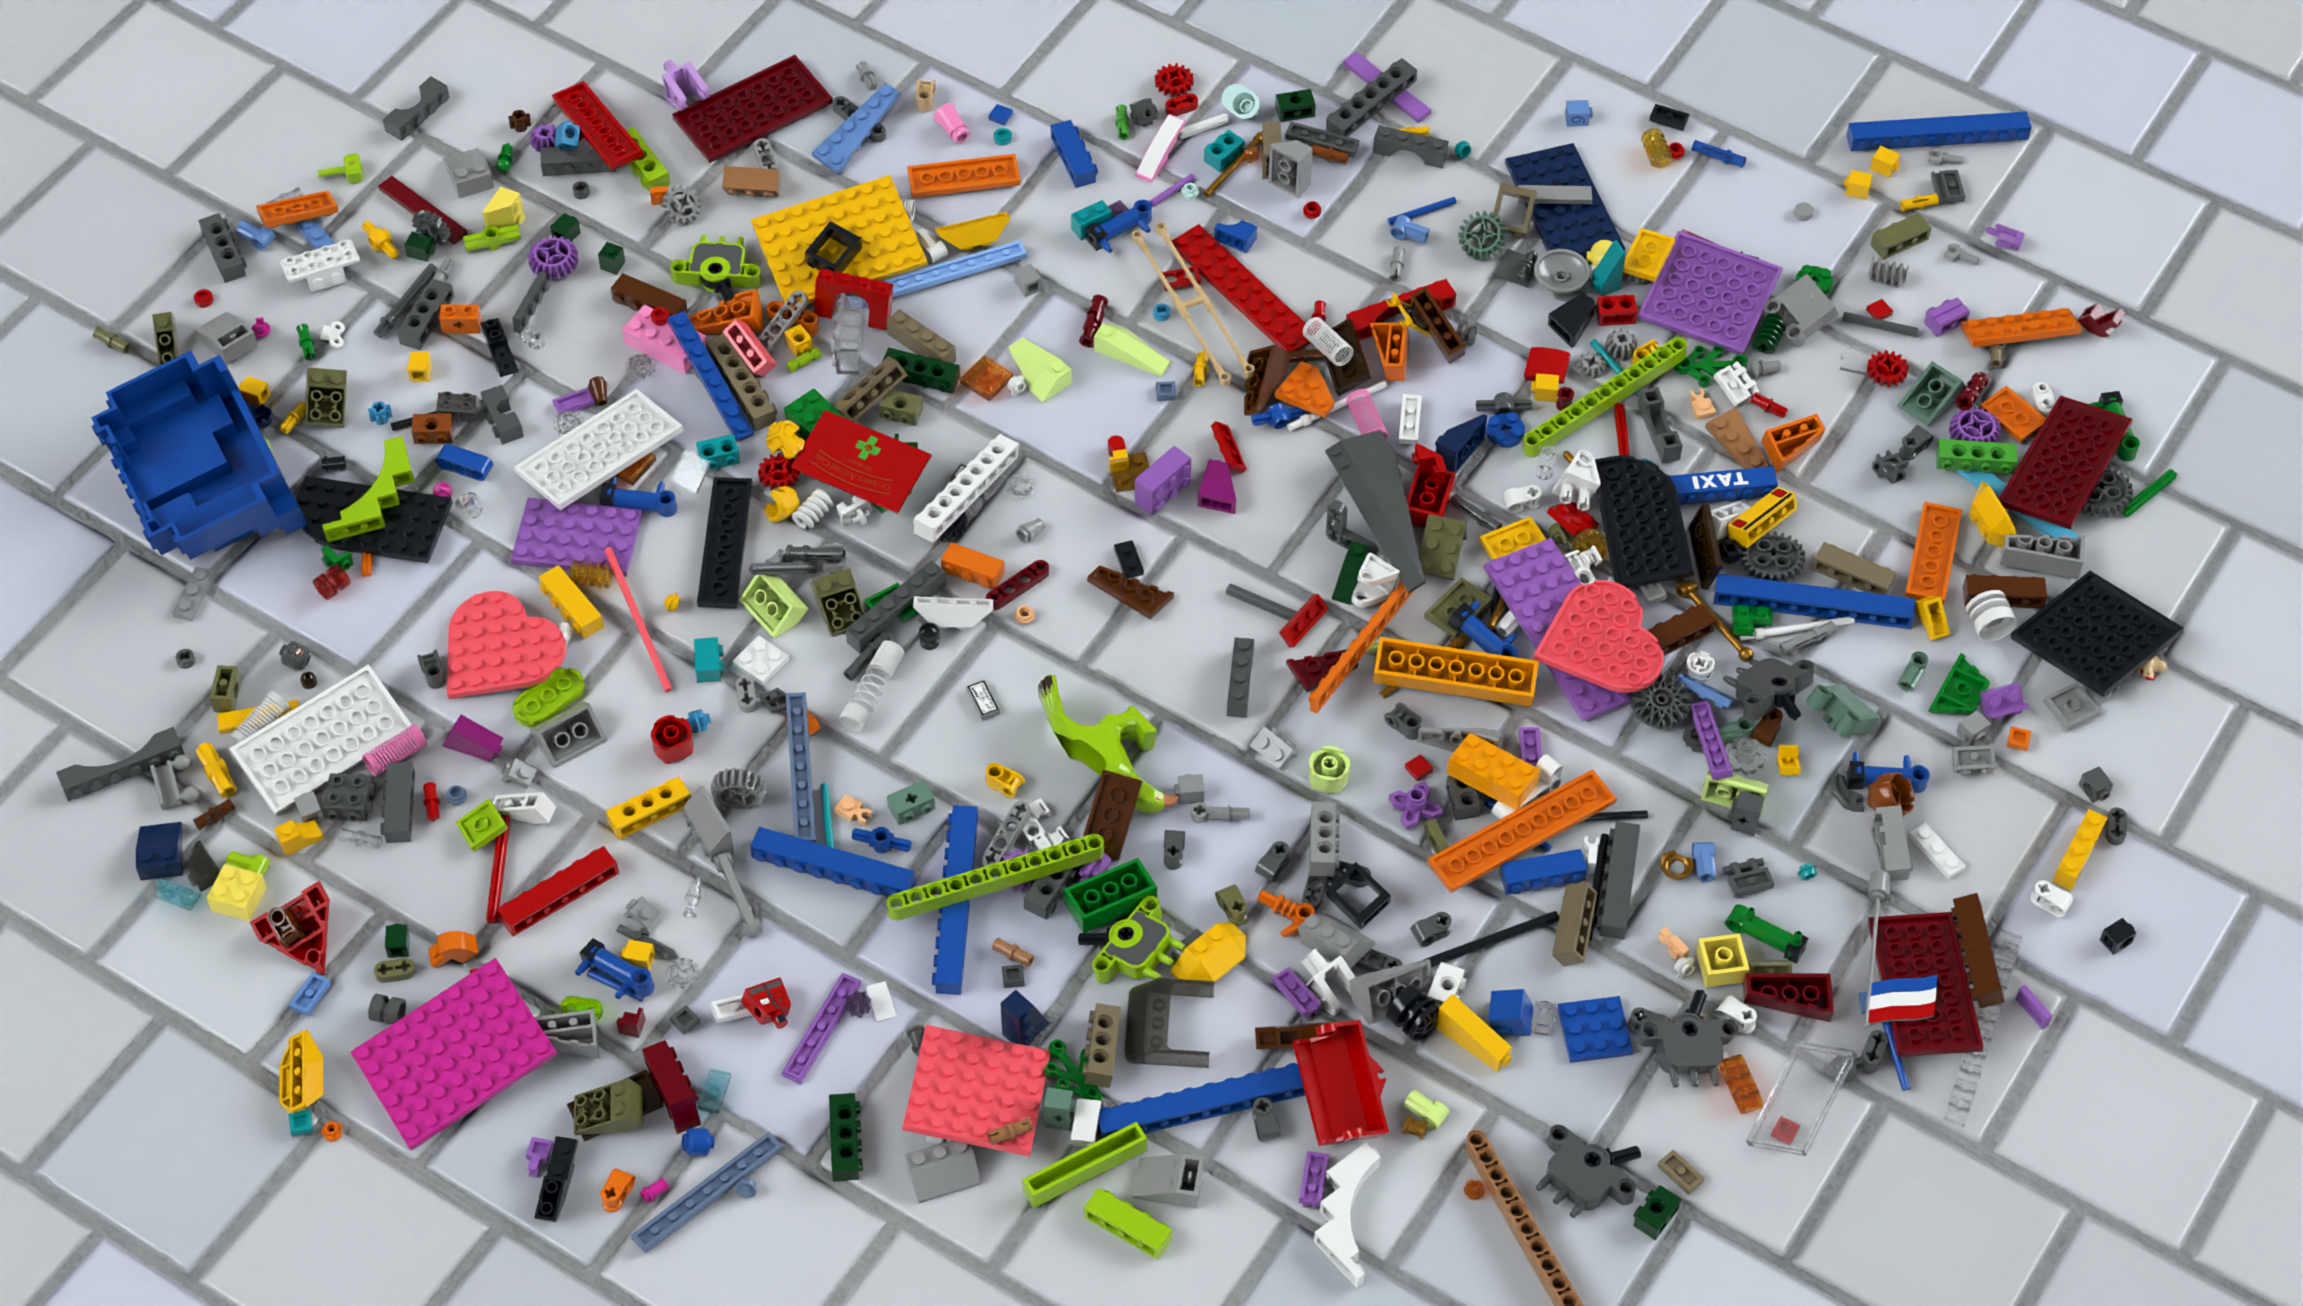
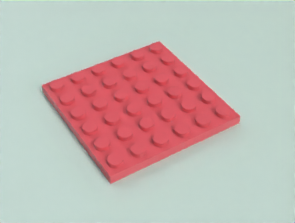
M926 1025L902 1130L1030 1157L1046 1079L1044 1069L1046 1064L1049 1063L1051 1053L1045 1049ZM1026 1118L1030 1119L1029 1123H1032L1033 1131L1015 1136L1013 1140L1006 1139L991 1145V1139L989 1140L987 1135L988 1131L1004 1127L1009 1122L1012 1124Z

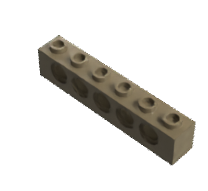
M725 334L706 340L708 353L723 379L732 388V394L755 431L773 424L776 421L775 414L778 413L774 403L771 404L769 402V396L766 390L761 389L759 379L757 377L754 378L752 370L746 365Z

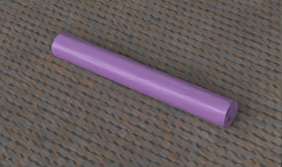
M1189 174L1151 199L1149 202L1152 207L1180 190L1185 184L1195 180L1194 175Z

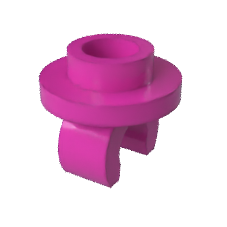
M263 317L255 318L256 323L251 328L255 333V337H266L271 331L270 325L264 322Z
M439 482L433 488V495L452 496V487L447 482Z

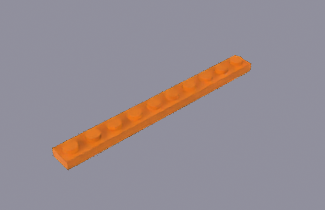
M1401 580L1398 587L1391 591L1386 602L1380 605L1378 612L1371 616L1367 626L1361 629L1359 636L1352 640L1348 650L1341 654L1336 665L1330 668L1328 675L1321 679L1317 689L1310 693L1308 701L1310 702L1311 712L1317 714L1414 592L1408 593Z

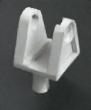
M1580 450L1552 490V494L1560 496L1559 501L1561 503L1563 498H1565L1564 504H1569L1571 501L1576 502L1577 508L1581 509V511L1589 509L1590 498L1600 486L1595 459L1590 452ZM1580 457H1585L1587 464L1582 462Z
M1371 552L1368 553L1359 571L1358 583L1351 598L1355 606L1365 608L1386 601L1391 591L1395 590L1397 581L1400 579L1398 576L1400 571L1390 565L1387 557L1384 559L1385 556L1377 557ZM1357 596H1363L1366 599L1359 600Z
M1315 948L1301 961V965L1312 976L1306 987L1321 1002L1322 1008L1330 1015L1335 1016L1339 1013L1341 1005L1326 983L1325 978L1328 979L1330 977L1351 996L1349 980L1356 977L1341 955L1331 963H1327Z

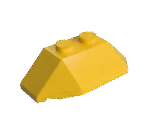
M1006 212L937 227L935 232L958 249L964 251L971 250L973 246H988L991 242H995L1010 221V216Z
M1985 481L1980 482L1969 511V517L1972 522H1975L1980 535L1985 538L1987 543L2002 548L2006 535L2019 534L2016 533L2009 515L1991 487Z
M1232 922L1216 923L1185 948L1170 970V973L1184 986L1215 983L1245 959L1246 935Z
M307 1030L289 1037V1045L284 1052L279 1068V1104L291 1114L308 1107L323 1095V1056Z

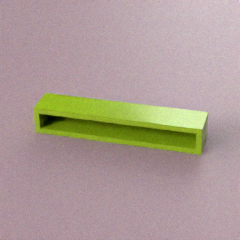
M1136 1121L1022 1179L1023 1192L1032 1207L1035 1208L1147 1151V1137Z

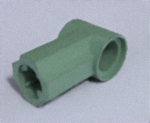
M1916 651L1911 655L1910 661L1897 683L1902 690L1906 692L1914 691L1921 676L1925 673L1929 661L1927 654Z
M1742 716L1737 722L1717 726L1723 744L1736 740L1742 742L1750 741L1755 728V721L1747 720Z

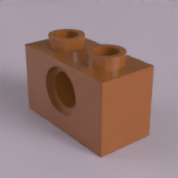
M451 413L413 414L411 433L414 444L453 443L454 422Z

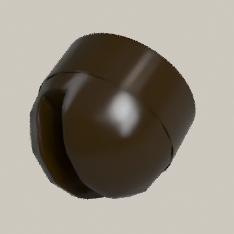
M308 671L301 675L300 681L303 688L312 689L317 685V678L313 672Z

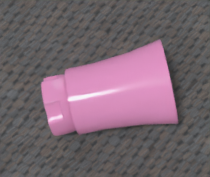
M948 103L936 110L933 119L946 131L952 140L957 144H961L969 138L970 132L967 130V126L959 116L954 104Z

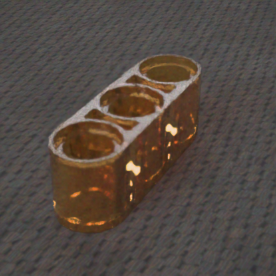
M1738 1054L1724 1058L1719 1064L1720 1070L1739 1112L1745 1114L1762 1109L1763 1100L1744 1057Z

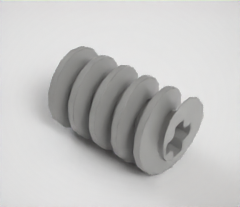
M1873 256L1868 272L1869 279L1872 280L1876 276V280L1879 282L1883 277L1885 284L1891 279V285L1898 281V287H1901L1905 283L1909 265L1904 269L1903 263H1901L1897 268L1895 261L1889 266V260L1882 264L1881 258L1875 262Z

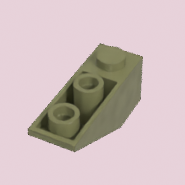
M172 312L152 314L159 366L178 357L175 316Z

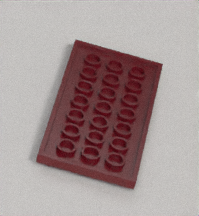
M793 55L710 95L705 100H700L682 111L679 110L673 113L672 118L706 160L711 163L832 104L833 98L799 58Z
M2060 395L1998 500L2005 508L2071 530L2131 427L2133 419Z
M1952 912L1878 917L1875 958L1880 981L1924 978L1937 974L1934 1017L1918 1021H1890L1897 1057L1983 1052L1984 1045ZM1868 917V927L1870 931L1871 940L1873 935L1874 917Z

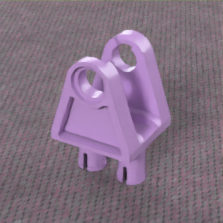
M667 60L664 63L663 67L667 73L663 74L662 78L666 98L670 104L682 111L688 108L685 102L687 101L685 94L693 93L702 100L710 97L709 88L691 62L677 67L672 60Z

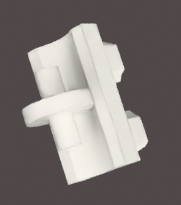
M853 496V504L850 506L846 502L839 503L837 505V512L842 526L844 527L851 522L854 524L858 521L861 525L866 524V517L871 515L870 512L873 511L871 503L856 496Z

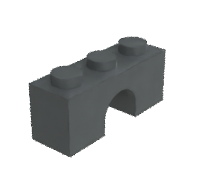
M503 385L480 392L482 400H479L482 411L487 412L486 418L489 425L493 424L494 426L492 431L495 438H499L502 445L523 438L522 426L516 413L502 414L511 410L509 398Z

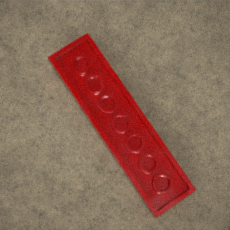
M584 81L552 94L556 105L574 125L580 126L581 135L610 170L620 168L644 156L643 150Z

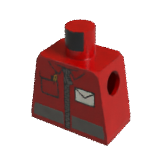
M780 977L745 989L741 1002L760 1024L765 1025L774 1022L777 1029L784 1028L788 1024L786 1016H788L791 1002Z

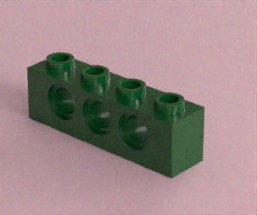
M889 347L882 360L884 361L889 356L899 362L908 374L902 380L903 382L953 394L961 377L960 365Z
M855 1093L830 1094L829 1112L833 1182L859 1180V1172L863 1171L862 1158H858V1152H862V1140L857 1139V1133H861V1120H857L856 1115L861 1114L860 1101H856ZM844 1116L849 1117L848 1119H841ZM845 1135H849V1136H850L849 1138H846V1139L842 1138V1137L845 1136ZM847 1154L851 1155L849 1158H844V1157H843L844 1155H847Z

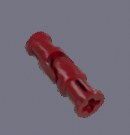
M1098 294L1092 298V306L1088 310L1083 325L1084 332L1079 339V343L1087 348L1094 347V336L1101 326L1105 315L1104 309L1108 304V299L1105 296Z
M1976 372L1963 388L1961 394L1956 398V404L1960 410H1969L1984 390V387L1987 386L1989 380L1985 373Z

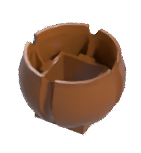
M1900 772L1882 774L1869 786L1867 805L1874 811H1876L1877 807L1901 805L1902 815L1905 816L1914 808V805L1911 804L1915 801L1912 785L1907 777L1902 778L1903 774Z

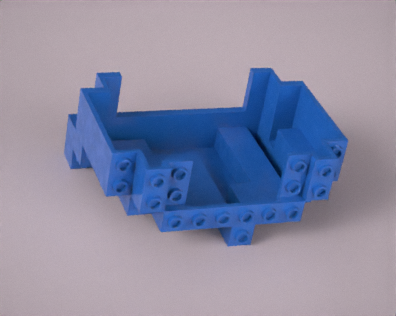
M189 351L105 392L108 397L106 403L109 409L91 417L94 423L91 427L95 435L98 436L102 446L107 445L113 456L111 462L116 470H120L121 473L118 474V477L122 484H127L128 486L125 491L130 500L134 499L135 501L132 505L145 529L143 534L153 550L157 549L163 555L179 547L183 555L187 554L191 560L211 549L217 552L255 532H258L261 537L279 528L280 530L284 529L286 534L289 535L308 525L243 395L220 355L199 365L192 351Z

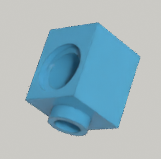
M566 121L556 127L555 147L570 152L575 150L579 146L580 126Z

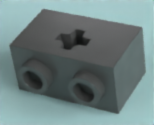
M1740 791L1738 799H1733L1728 820L1732 822L1731 830L1755 836L1764 800L1763 796Z

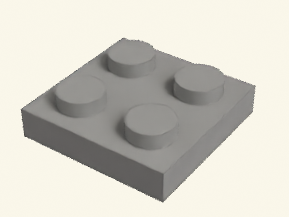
M2078 682L2046 696L2043 701L2066 731L2099 716L2101 710Z

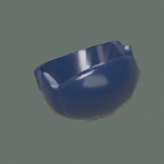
M253 403L248 404L259 429H264L272 423L274 416L270 408L265 407L264 404H261L259 407L254 406Z

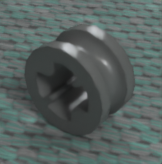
M579 181L573 185L572 189L575 198L586 199L590 195L589 185L586 182Z
M182 649L177 652L176 660L179 667L186 669L194 665L195 657L192 650Z

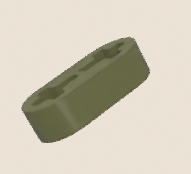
M409 958L382 961L374 967L376 979L381 983L410 979L416 971L413 961ZM404 966H408L407 971H403ZM386 969V974L382 975L383 970Z

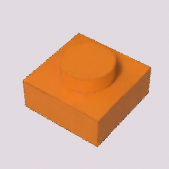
M668 186L650 187L652 205H662L664 202L662 198L666 195Z
M2011 726L2007 747L2027 751L2031 731Z

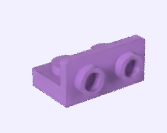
M2015 682L1980 692L1983 713L1985 716L1992 718V720L2002 719L2007 714H2021L2022 710L2028 709V704L2023 703L2020 683Z

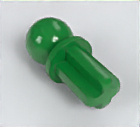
M509 143L502 145L501 153L498 155L496 168L501 173H506L511 168L513 147Z

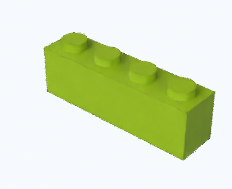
M1097 1188L1084 1206V1218L1157 1260L1172 1240V1230L1166 1223H1159L1152 1219L1148 1213L1140 1212L1133 1208L1129 1202L1117 1199L1108 1190L1103 1191Z

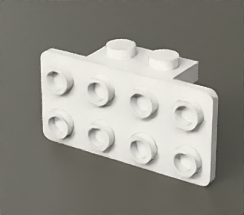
M342 240L333 245L323 246L313 251H306L300 255L287 257L281 260L280 264L289 283L306 278L309 290L312 293L347 282L343 267L359 262L360 258L352 240Z

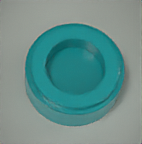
M999 128L994 132V142L996 144L1004 146L1012 141V133L1009 129Z

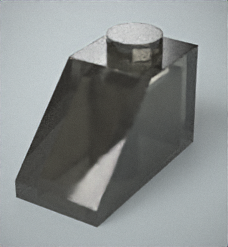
M197 841L187 865L190 873L187 878L193 887L197 886L200 892L213 886L220 870L201 841Z

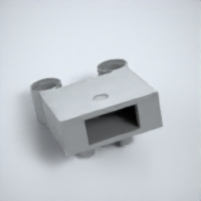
M1808 274L1804 275L1775 298L1768 299L1764 304L1767 315L1776 313L1782 318L1786 310L1797 323L1789 325L1786 329L1787 338L1790 344L1795 347L1803 345L1808 337L1839 315L1833 303ZM1799 333L1797 337H1792L1794 334Z

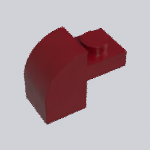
M2099 303L2085 308L2078 322L2088 332L2099 337H2108L2114 328L2121 324V319L2125 312L2119 308L2107 313Z

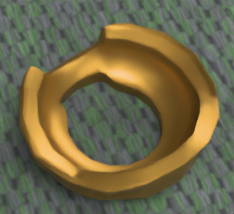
M1675 850L1669 851L1661 857V869L1666 876L1672 879H1684L1694 870L1692 858L1678 855ZM1674 860L1684 863V871L1681 874H1675L1669 871L1668 866Z

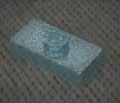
M714 1069L709 1070L697 1105L698 1110L719 1114L731 1079V1073Z

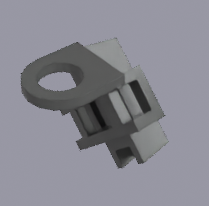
M1888 450L1884 457H1881L1880 454L1876 455V461L1872 462V469L1879 478L1887 477L1890 483L1894 484L1905 479L1906 473L1903 469L1907 468L1909 460L1903 461L1902 451L1892 455Z

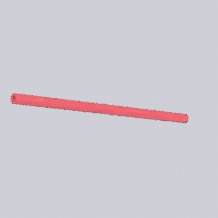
M607 547L604 550L663 689L666 693L672 691L671 684L612 548Z

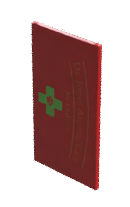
M824 410L806 440L803 449L800 450L790 468L898 514L932 455Z

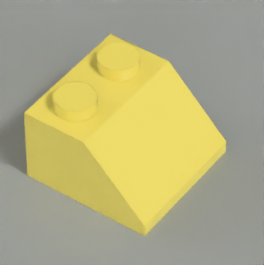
M500 186L483 210L485 227L496 226L501 228L522 224L525 214L520 193Z

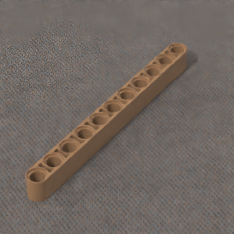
M1480 1130L1470 1131L1466 1140V1153L1554 1306H1565V1303H1570L1573 1306H1584L1486 1135ZM1472 1142H1478L1479 1145H1474ZM1483 1159H1487V1160H1489L1490 1162L1486 1163V1162H1483L1482 1160H1483ZM1492 1177H1498L1500 1180H1494ZM1502 1195H1509L1510 1198H1504ZM1517 1212L1520 1216H1515L1512 1213ZM1527 1230L1530 1231L1531 1234H1525L1522 1231ZM1538 1248L1541 1252H1535L1533 1249ZM1547 1266L1552 1268V1270H1545L1543 1267ZM1554 1285H1560L1563 1288L1557 1289Z

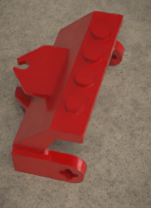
M1360 1020L1323 1024L1315 1028L1316 1037L1298 1039L1292 1042L1318 1146L1373 1139L1389 1133L1380 1098L1386 1078L1380 1079L1378 1077V1073L1381 1074L1384 1070L1369 1055Z

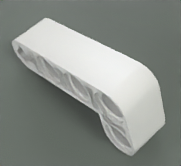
M1548 754L1542 756L1537 762L1536 767L1540 769L1538 785L1520 808L1560 786L1563 766ZM1499 801L1492 808V814L1498 819H1502L1516 811Z

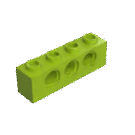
M634 127L627 129L628 134L639 145L644 154L643 157L626 164L630 165L634 176L640 178L642 186L647 188L649 192L650 187L669 186L668 171Z

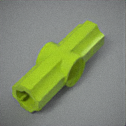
M518 224L501 228L487 226L483 229V232L463 236L466 252L482 248L496 250L500 248L501 244L521 240Z

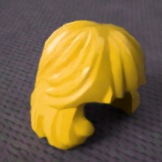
M788 486L778 487L777 491L772 490L770 496L776 504L768 503L764 513L768 516L770 522H780L792 516L800 505L796 491Z

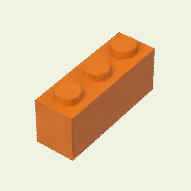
M952 542L941 558V568L946 574L960 577L968 582L977 583L984 588H996L1005 573L1003 560Z

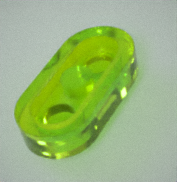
M568 996L560 1004L562 1013L594 1009L596 1021L603 1015L602 1004L596 999Z

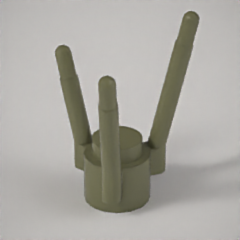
M1554 523L1550 526V534L1547 535L1548 539L1552 538L1556 543H1568L1572 551L1577 550L1564 527L1559 523Z

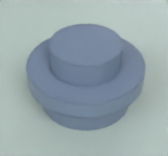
M459 785L451 786L446 793V799L452 805L462 804L467 798L466 790Z
M742 1178L736 1183L735 1191L743 1198L754 1197L757 1192L756 1183L750 1178Z

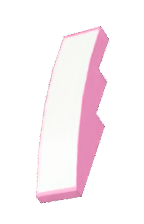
M1171 114L1167 116L1145 153L1135 174L1136 177L1152 183L1168 160V154L1176 144L1177 136L1185 126L1184 119Z

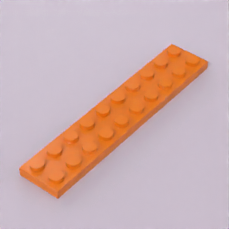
M1592 769L1428 858L1427 864L1448 891L1453 893L1495 870L1502 864L1517 858L1616 803L1617 798Z

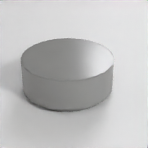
M1802 202L1796 205L1794 214L1800 220H1809L1812 218L1814 209L1810 204Z

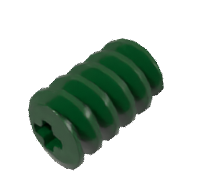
M1770 313L1765 317L1752 343L1753 348L1758 352L1773 354L1786 330V325L1779 315Z

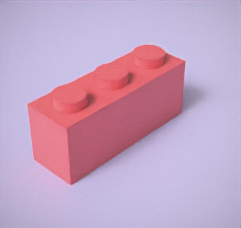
M735 319L722 331L754 374L764 377L777 365L746 322Z

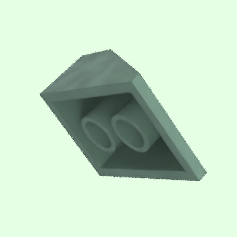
M1931 361L1897 406L1926 426H1930L1956 402V398L1961 394L1965 385L1963 380Z

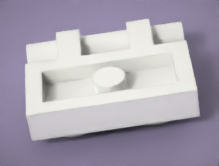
M1738 361L1732 365L1735 371L1729 365L1713 376L1734 406L1748 400L1752 396L1749 391H1751L1753 396H1755V392H1760L1756 387L1757 383L1751 380L1746 373V368L1742 367Z

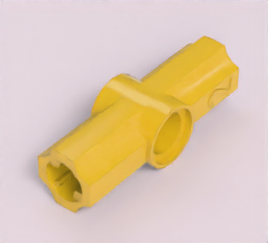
M205 742L200 744L195 751L200 762L203 764V769L209 781L213 782L221 798L234 796V793L238 790L229 775L230 772L223 758L219 757L212 743Z

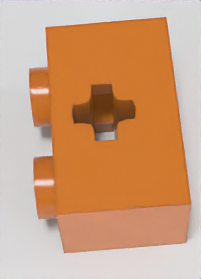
M441 304L439 321L442 333L480 334L482 318L479 305Z

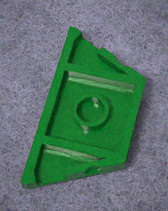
M1960 653L1928 712L1970 715L1974 713L1981 702L1980 692L1988 689L1990 685L1989 680L1981 675L1974 665L1971 666L1965 660L1966 656L1963 653Z

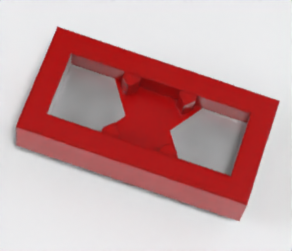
M1197 266L1188 267L1196 282L1200 285L1201 277ZM1183 268L1162 272L1173 290L1193 286Z

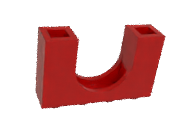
M820 269L815 285L814 313L819 317L832 319L836 310L837 296L842 293H854L862 297L868 304V327L887 330L886 320L891 317L894 284L854 276L848 273Z

